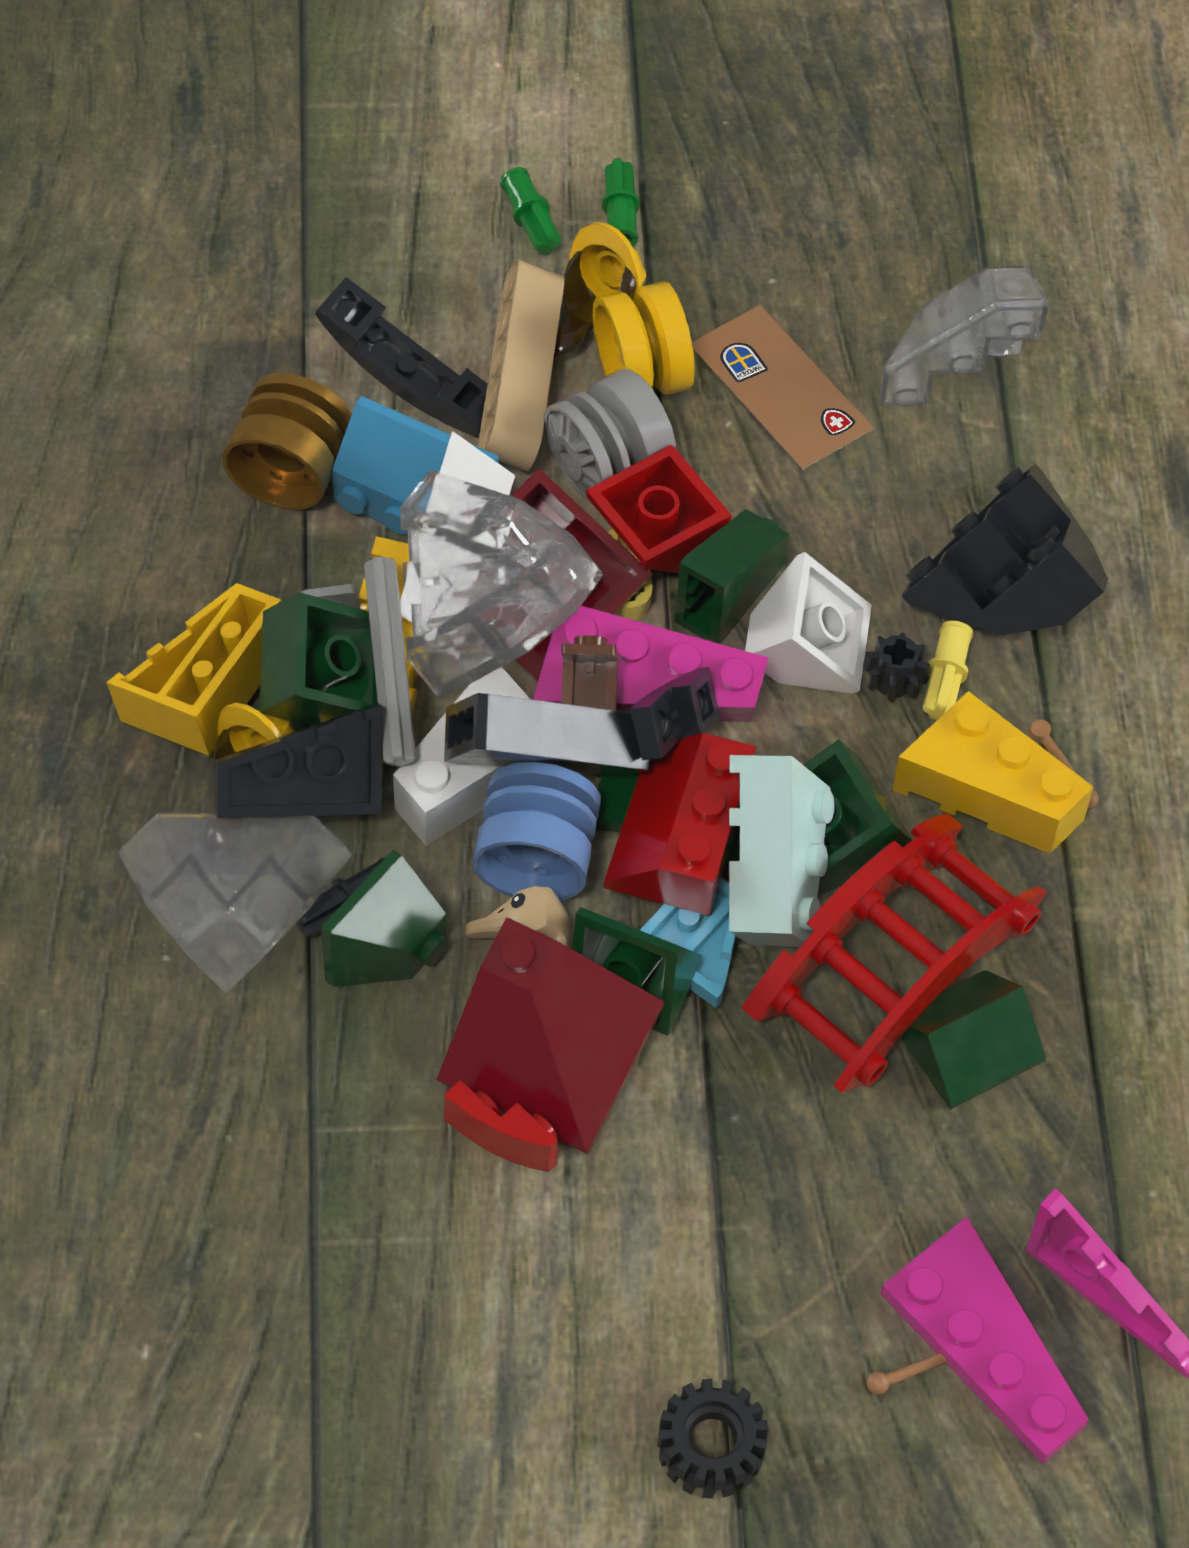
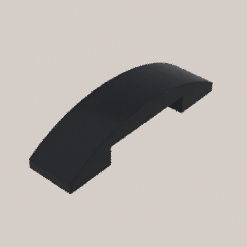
M345 277L315 313L326 330L360 366L400 398L450 427L477 436L481 429L488 383L468 368L461 375H458L385 320L382 315L386 307Z

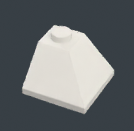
M806 552L801 553L794 558L751 613L745 651L769 657L765 674L777 683L849 694L859 692L872 605Z

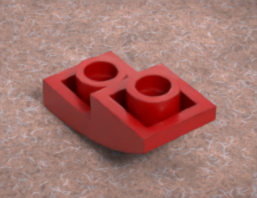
M461 1080L444 1094V1120L478 1146L510 1162L532 1169L549 1172L557 1165V1134L551 1124L541 1115L534 1113L531 1116L523 1107L516 1103L500 1117L498 1107L487 1094L482 1091L474 1093Z

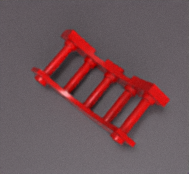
M948 813L935 816L915 826L911 831L915 839L904 847L896 841L891 842L852 875L806 923L814 930L813 933L793 956L785 949L781 952L741 1006V1009L757 1022L779 1015L784 1017L788 1014L843 1060L848 1066L833 1085L841 1093L863 1085L866 1088L871 1086L882 1075L888 1065L885 1056L938 995L988 951L1010 938L1026 935L1034 927L1042 914L1038 905L1048 892L1037 886L1017 896L1012 895L956 850L958 844L954 839L963 828V825ZM943 867L996 910L985 917L929 871ZM911 885L968 932L948 951L944 952L884 904L885 898L900 886L906 888ZM860 920L863 923L868 921L874 923L929 968L903 997L842 948L843 940L841 939ZM828 964L888 1014L862 1047L802 998L803 990L800 988L818 965L823 967Z

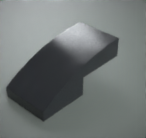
M709 667L697 668L671 680L646 695L630 708L642 760L663 758L682 738L706 733L720 718Z

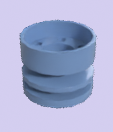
M535 761L519 762L497 769L489 778L487 799L483 807L484 822L479 827L473 854V870L479 879L497 892L511 897L519 890L534 886L550 887L554 890L560 901L576 896L586 885L591 859L592 844L590 842L595 837L596 820L599 817L601 795L594 784L579 773L555 764Z

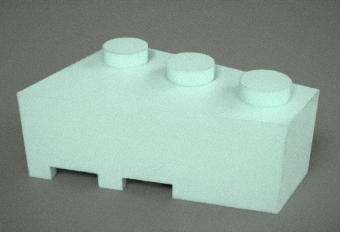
M730 755V773H740V808H729V826H740V860L729 861V932L749 945L800 947L814 931L806 923L821 908L817 898L819 879L826 873L828 864L827 849L824 845L826 823L831 822L834 814V798L830 791L831 788L793 756Z

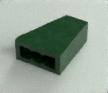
M747 509L738 514L689 552L680 562L674 622L704 640L721 644L785 565L790 533L784 531L773 520L761 518Z

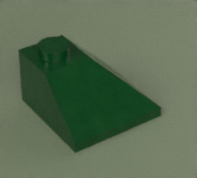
M395 850L388 854L321 926L325 981L333 987L412 979L425 964L429 967L434 965L443 955L448 945L446 912L404 857Z

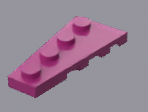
M965 1217L882 1285L880 1295L937 1354L941 1353L946 1358V1364L1042 1464L1047 1462L1086 1428L1089 1420L968 1217Z

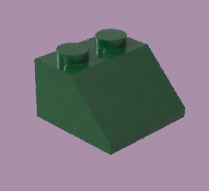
M300 592L263 611L260 712L262 714L304 725H311L378 703L369 611Z

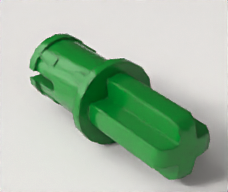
M615 158L612 160V164L605 167L606 195L602 198V209L607 214V224L617 228L634 247L638 242L636 212L640 208V198L635 193L634 169L631 162H623L621 158Z
M523 167L510 169L501 177L502 182H500V186L514 209L512 217L517 225L524 228L534 249L539 250L542 255H548L553 249L561 245V237L548 214L550 205L546 198L540 196L527 169Z

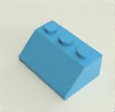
M360 396L355 404L332 469L333 502L340 504L342 508L352 514H363L381 522L397 534H407L419 539L451 435ZM473 445L499 464L498 455Z

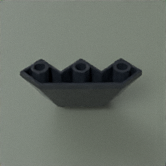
M1036 463L1024 473L1017 467L995 486L1000 493L979 514L972 511L951 530L955 537L933 559L929 555L926 556L906 574L910 582L907 584L902 597L908 604L998 635L1064 625L1104 593L1108 581L1093 544Z

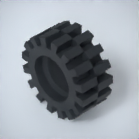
M712 1378L702 1379L701 1388L695 1390L691 1382L683 1386L681 1397L674 1393L668 1400L667 1411L663 1410L657 1445V1447H660L659 1460L661 1466H668L667 1476L673 1483L679 1478L684 1481L682 1490L691 1495L694 1488L698 1487L703 1489L702 1498L713 1499L714 1490H721L723 1498L731 1496L736 1485H739L742 1490L751 1483L752 1474L757 1475L762 1466L767 1445V1420H762L763 1409L758 1401L753 1405L750 1404L751 1393L742 1387L738 1394L732 1392L733 1382L723 1380L721 1388H713ZM706 1419L720 1420L732 1429L736 1438V1444L725 1456L719 1458L705 1457L699 1454L691 1445L689 1439L691 1429L697 1423Z

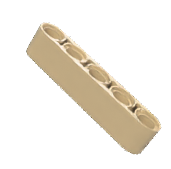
M516 259L510 267L503 285L478 447L498 455L499 462L528 471L536 459L543 435L544 413L547 407L565 278L563 275Z

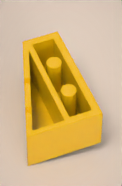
M238 583L233 585L185 622L187 629L165 646L159 642L146 652L148 659L125 677L119 672L106 682L120 721L210 756L219 738L218 718L221 710L233 703L247 704L260 686L263 611L282 600Z
M968 691L898 757L892 791L907 797L910 792L940 803L939 809L952 815L960 811L987 822V829L1050 854L1084 821L1094 787Z

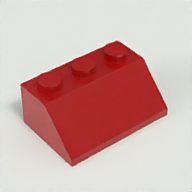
M700 733L682 738L663 758L654 759L652 763H649V770L639 774L603 888L710 916L738 827L729 826V808H740V773H730V755H755L756 746L707 733Z

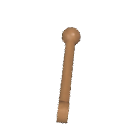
M1040 719L1032 722L1029 730L1030 738L1037 743H1042L1051 755L1076 773L1051 738L1050 724ZM1094 789L1088 809L1094 808L1099 802L1098 793Z
M939 1353L886 1374L880 1371L873 1372L867 1378V1388L873 1394H884L888 1390L889 1385L946 1364L947 1360Z

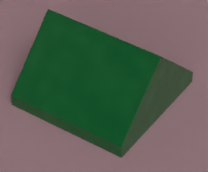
M582 907L575 914L572 950L664 1001L665 1005L652 1030L668 1036L674 1028L702 955Z
M983 970L942 991L901 1036V1039L950 1110L1043 1063L1046 1058L1023 986L987 970Z

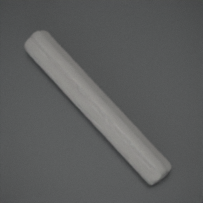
M380 556L367 561L364 565L377 700L382 705L383 760L387 765L403 766L415 760L416 752L397 568L393 558H383Z

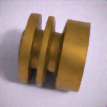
M272 373L264 376L254 386L249 396V401L241 413L242 419L235 426L222 453L223 468L234 484L246 494L265 504L289 510H304L315 506L324 495L332 477V469L352 414L345 402L331 389L311 378L293 373Z

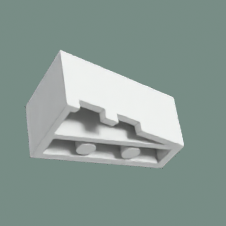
M492 657L454 703L476 693L524 699L530 698L496 659ZM446 713L415 748V760L407 765L400 766L393 774L394 809L425 846L483 811L484 802L487 799L489 778L497 769L504 767L444 762Z

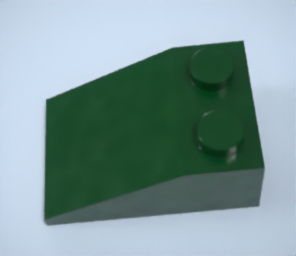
M838 739L803 764L831 788L830 791L834 798V814L831 822L826 823L824 845L828 854L827 870L824 876L819 879L817 896L843 885L891 842L896 841L904 847L912 841L909 833L862 759ZM740 826L737 827L726 862L728 869L729 861L740 860Z

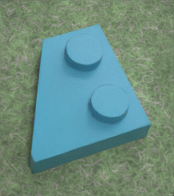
M721 878L710 916L663 904L640 929V931L702 955L689 989L715 1008L722 1002L736 936L729 932V882Z

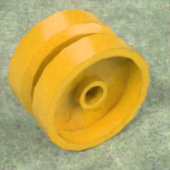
M662 281L640 286L636 292L634 302L622 291L596 297L593 302V327L604 377L619 369L629 368L639 374L651 388L654 385L664 395L690 390L694 384L695 376L692 341L684 310L677 293L670 283Z

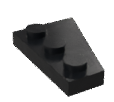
M375 703L216 759L215 816L217 818L382 814V705Z

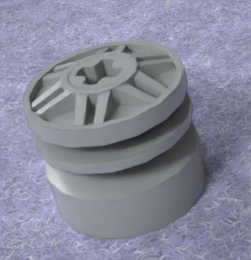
M629 368L619 369L594 382L588 391L589 395L585 392H575L569 395L567 401H558L548 406L544 413L545 433L559 468L579 495L589 502L590 500L586 497V490L671 444L676 449L673 429L663 405L645 380Z

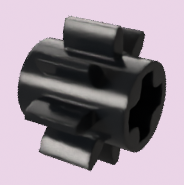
M905 633L891 636L887 639L878 636L875 652H865L863 669L870 672L867 687L869 689L877 688L890 701L893 698L902 697L906 694L912 698L915 697L918 681L926 682L930 669V664L923 661L925 645H916L914 641L905 636Z

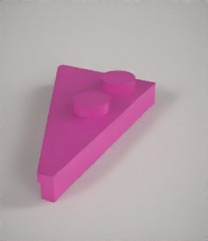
M1055 1188L1040 1204L1025 1251L1188 1379L1189 1339L1133 1276L1130 1269L1119 1260L1066 1197Z

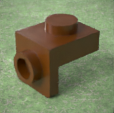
M593 635L574 637V644H562L561 704L617 711L619 659L617 646L607 644L605 637Z

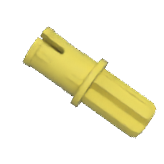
M947 621L942 624L935 657L928 661L930 664L928 676L930 678L922 708L924 712L929 714V718L935 721L956 703L960 684L967 680L968 668L965 662L969 644L973 637V630L963 622Z

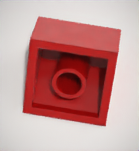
M672 444L586 490V497L641 564L649 569L679 573L682 559L731 521L732 517L730 512Z

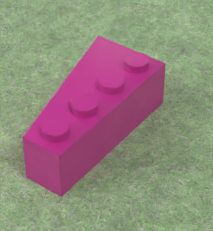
M561 601L533 700L561 703L562 644H574V637L593 635L605 637L607 644L617 646L619 655L617 711L631 713L630 708L662 685L697 668L709 667L720 718L717 721L751 722L769 657Z

